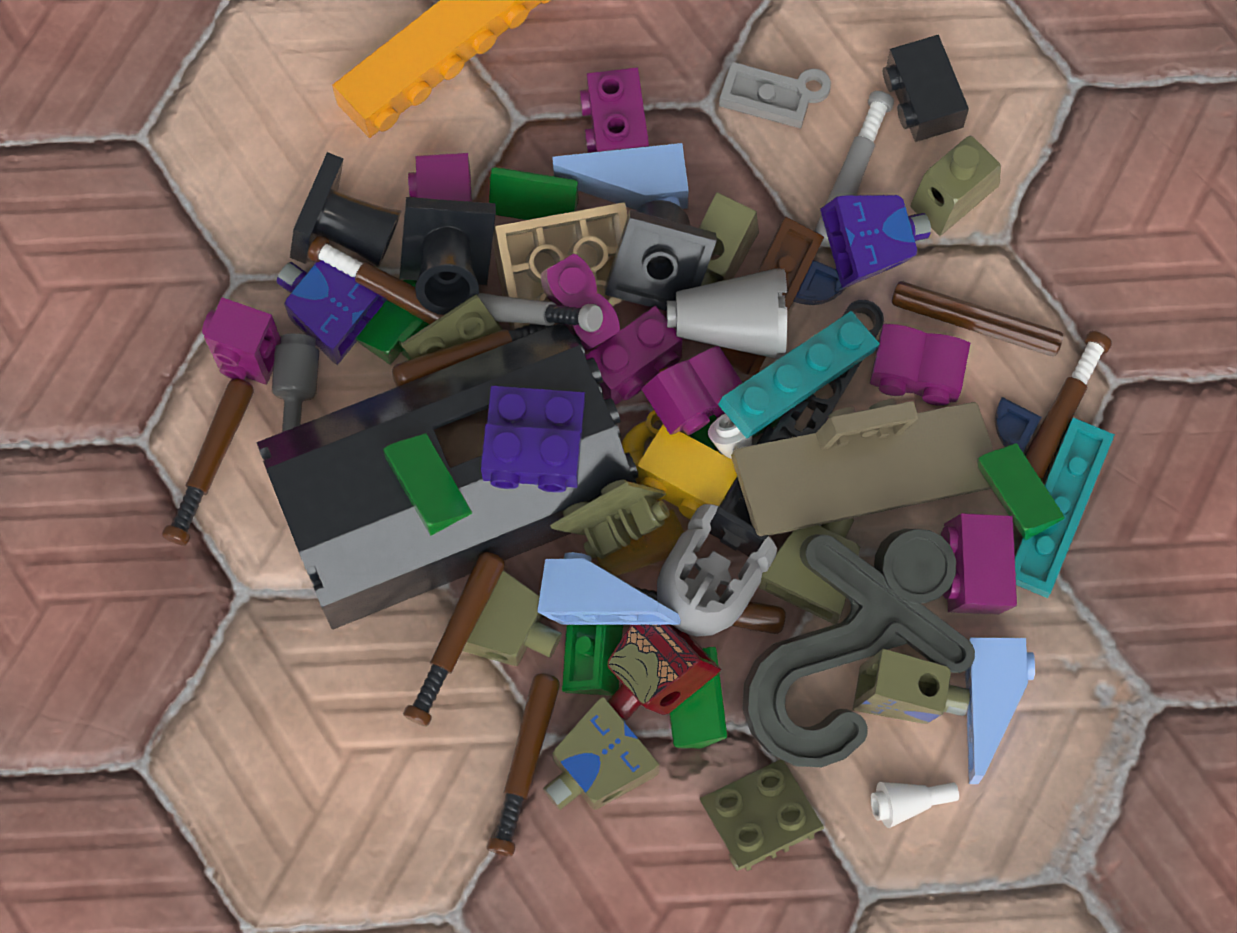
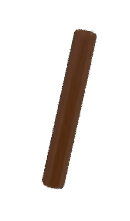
M904 281L898 282L893 293L892 304L896 307L1049 356H1056L1063 341V333L1061 331Z

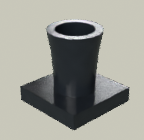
M327 152L293 229L290 258L306 264L308 261L307 253L311 243L317 236H324L328 240L357 253L379 267L395 232L401 210L378 206L338 192L344 159Z
M406 197L399 279L417 280L415 287L416 296L421 305L427 310L445 315L474 295H478L479 285H487L496 216L495 203Z
M651 201L642 205L636 211L630 210L605 284V295L652 308L656 306L660 310L667 311V301H676L677 291L701 286L717 241L716 233L691 226L686 212L677 204L669 201Z

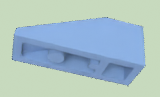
M682 143L552 157L554 177L578 181V191L617 204L625 202L626 207L635 210L648 202L656 200L675 203L682 209L688 208L689 190Z
M569 552L564 554V559H545L537 612L561 625H680L681 623L678 613L592 563V558L586 554Z
M1026 638L969 639L975 650L973 664L965 671L966 688L970 690V700L966 711L969 784H979L984 777L1027 687L1028 680L1034 679L1035 657L1033 652H1027Z

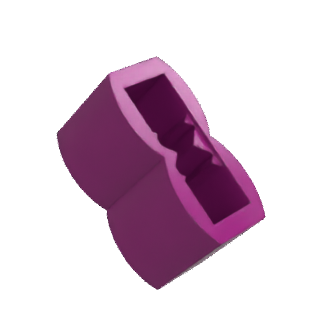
M572 254L541 273V284L550 302L558 306L582 308L585 304H596L601 308L603 321L600 328L594 332H587L581 329L579 325L565 324L572 335L576 334L579 337L584 350L594 348L620 332V324L614 308L607 299L597 293V284L593 272L581 257Z
M883 324L878 339L880 345L876 349L870 384L879 387L880 392L889 396H903L905 393H914L921 396L924 402L931 405L945 406L949 402H957L962 391L971 343L949 335L925 333L921 330L902 325Z
M716 346L658 373L641 390L670 435L682 430L687 435H690L710 422L708 417L715 415L716 418H719L725 414L718 403L724 395L741 385L742 381L721 348Z

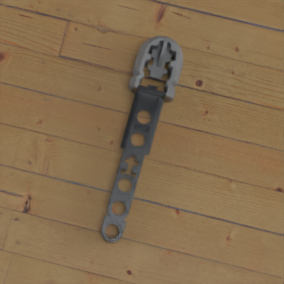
M869 300L852 302L847 307L843 316L850 311L854 314H866L873 322V329L869 330V332L876 338L884 323V316L880 307ZM861 362L828 383L833 389V396L831 398L821 399L812 394L784 413L775 429L766 427L757 444L816 433L828 420L829 414L832 413ZM807 406L814 412L801 432L794 428ZM736 477L720 506L703 504L697 508L688 523V530L681 534L663 564L657 579V601L678 613L681 619L680 625L673 626L681 632L696 637L712 636L732 626L742 615L761 583L762 573L768 571L776 557L777 547L774 541L768 535H757L752 525L738 477ZM709 533L720 539L721 543L749 557L738 574L739 580L733 579L731 581L728 571L731 561L713 551L708 558L697 559L695 552L700 550ZM693 566L699 570L695 580L687 578ZM719 584L727 586L721 598L715 592Z

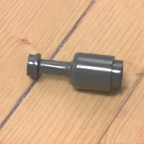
M282 335L280 337V344L275 347L272 392L276 397L284 400L282 432L301 425L303 401L313 399L317 392L320 351L315 347L316 339L309 335Z

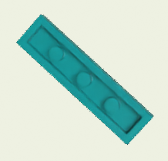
M850 311L724 395L718 405L745 438L748 439L874 353L880 343L857 316Z
M1072 418L1045 482L1046 489L1062 511L1065 519L1026 541L1022 538L1015 555L1017 586L1046 598L1051 594L1115 434Z

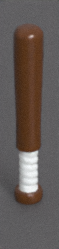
M317 236L311 243L307 253L311 261L318 263L323 260L332 267H336L345 274L354 277L356 283L428 324H432L444 316L433 313L423 307L417 299L414 286L368 262H359L344 252H340L330 245V241L326 237Z
M1090 331L1084 341L1086 344L1085 352L1078 361L1072 377H1068L1064 382L1055 402L1025 454L1041 481L1050 467L1069 424L1088 388L1086 384L1102 353H1107L1112 346L1111 339L1101 332Z

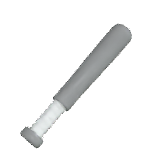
M873 91L868 99L870 106L868 115L865 118L859 135L852 142L826 204L837 196L857 194L874 150L875 144L873 141L876 138L886 112H890L893 108L894 99L891 95L883 91ZM821 215L814 232L824 236L821 243L822 246L830 247Z

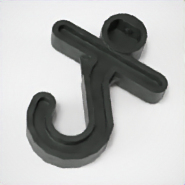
M904 528L891 533L879 545L874 558V568L837 539L829 535L815 534L803 541L800 547L802 563L849 599L851 611L841 623L772 644L754 661L744 682L742 709L751 734L767 752L794 766L822 768L846 759L867 737L868 727L866 721L861 715L848 709H837L830 713L821 723L811 727L795 725L788 717L785 708V697L790 685L798 678L874 656L882 649L888 650L905 644L911 646L930 662L949 667L952 673H961L972 666L975 659V650L971 642L921 604L940 598L950 588L956 575V559L952 547L942 536L930 530Z

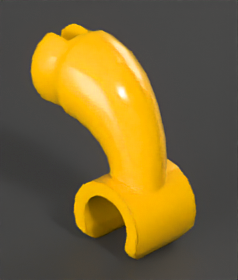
M655 410L649 413L646 421L634 426L621 442L624 453H630L636 468L644 455L645 441L650 436L654 439L659 431L652 427L656 421L660 420Z

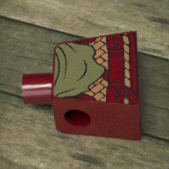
M631 625L608 660V668L620 680L622 685L607 702L624 720H628L641 705L646 709L666 715L710 681L722 669L689 634L681 632L673 625Z

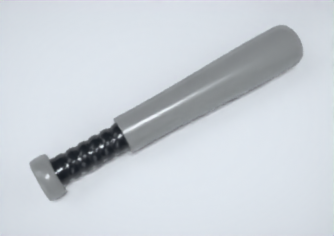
M484 293L478 294L480 300L495 321L548 326L555 323L579 325L581 329L587 332H594L600 328L603 321L602 310L596 304H585L582 308L558 306L553 302Z

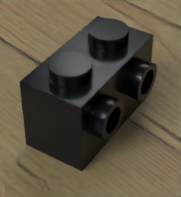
M939 34L891 48L887 65L883 67V78L888 91H895L900 103L897 106L901 125L904 129L910 128L914 141L918 142L964 128L969 108Z

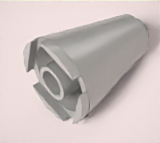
M785 269L767 270L677 291L676 301H667V328H676V337L780 359L786 353L787 307H785V296H782V293H787Z

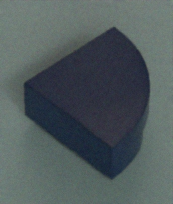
M813 260L793 302L804 305L827 303L837 298L847 287H841L837 269Z
M1001 397L996 410L995 426L998 437L1004 447L1017 443L1022 452H1024L1042 417Z

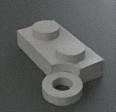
M731 62L720 95L719 106L801 129L808 104L822 102L830 93L831 81L829 76L819 69L805 70L798 79ZM816 80L821 84L822 88L819 91L812 92L806 88V83Z

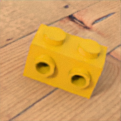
M663 424L637 465L639 478H636V482L640 485L643 484L648 487L664 490L666 495L658 500L664 499L679 507V511L691 520L697 508L703 504L720 506L735 481L737 474L732 459L680 431L670 435Z

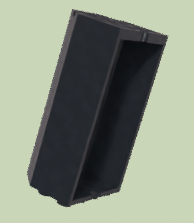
M565 324L553 325L256 442L300 557L332 630L470 575L479 555L483 552H492L505 561L571 534L570 532L554 530L550 526L564 517L563 511L580 502L586 501L590 503L602 496L601 490L613 482L626 480L627 482L637 484L636 478H639L637 468L630 453H624L620 441L621 434L617 425L621 423L619 413L611 397L603 399L600 387L603 379L598 365L593 357L586 359L579 337L576 334L572 335ZM491 386L585 392L577 488L567 487L564 492L543 491L538 488V485L519 484V487L514 489L494 487L490 484V481H483L481 473L482 455L450 468L434 429L489 408ZM427 433L472 511V514L432 536L428 533L383 452V448L390 444Z

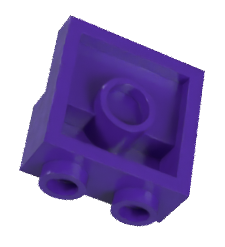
M491 386L488 421L485 424L481 463L483 481H490L492 486L503 489H514L519 487V484L538 485L539 489L547 492H564L567 487L577 488L585 392Z

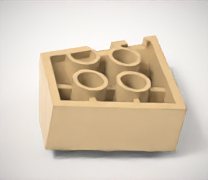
M625 202L495 226L492 244L502 295L550 302L541 284V273L570 255L576 254L587 263L593 272L597 284V293L607 299L612 306L621 302L622 299L605 295V284L628 217ZM508 322L511 330L529 325V323Z

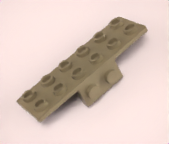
M888 399L873 404L869 410L856 412L854 407L836 410L829 414L828 421L816 433L737 448L731 454L752 525L757 535L769 536L991 489L978 469L977 458L994 450L976 402L917 413L914 401L896 404L895 399Z

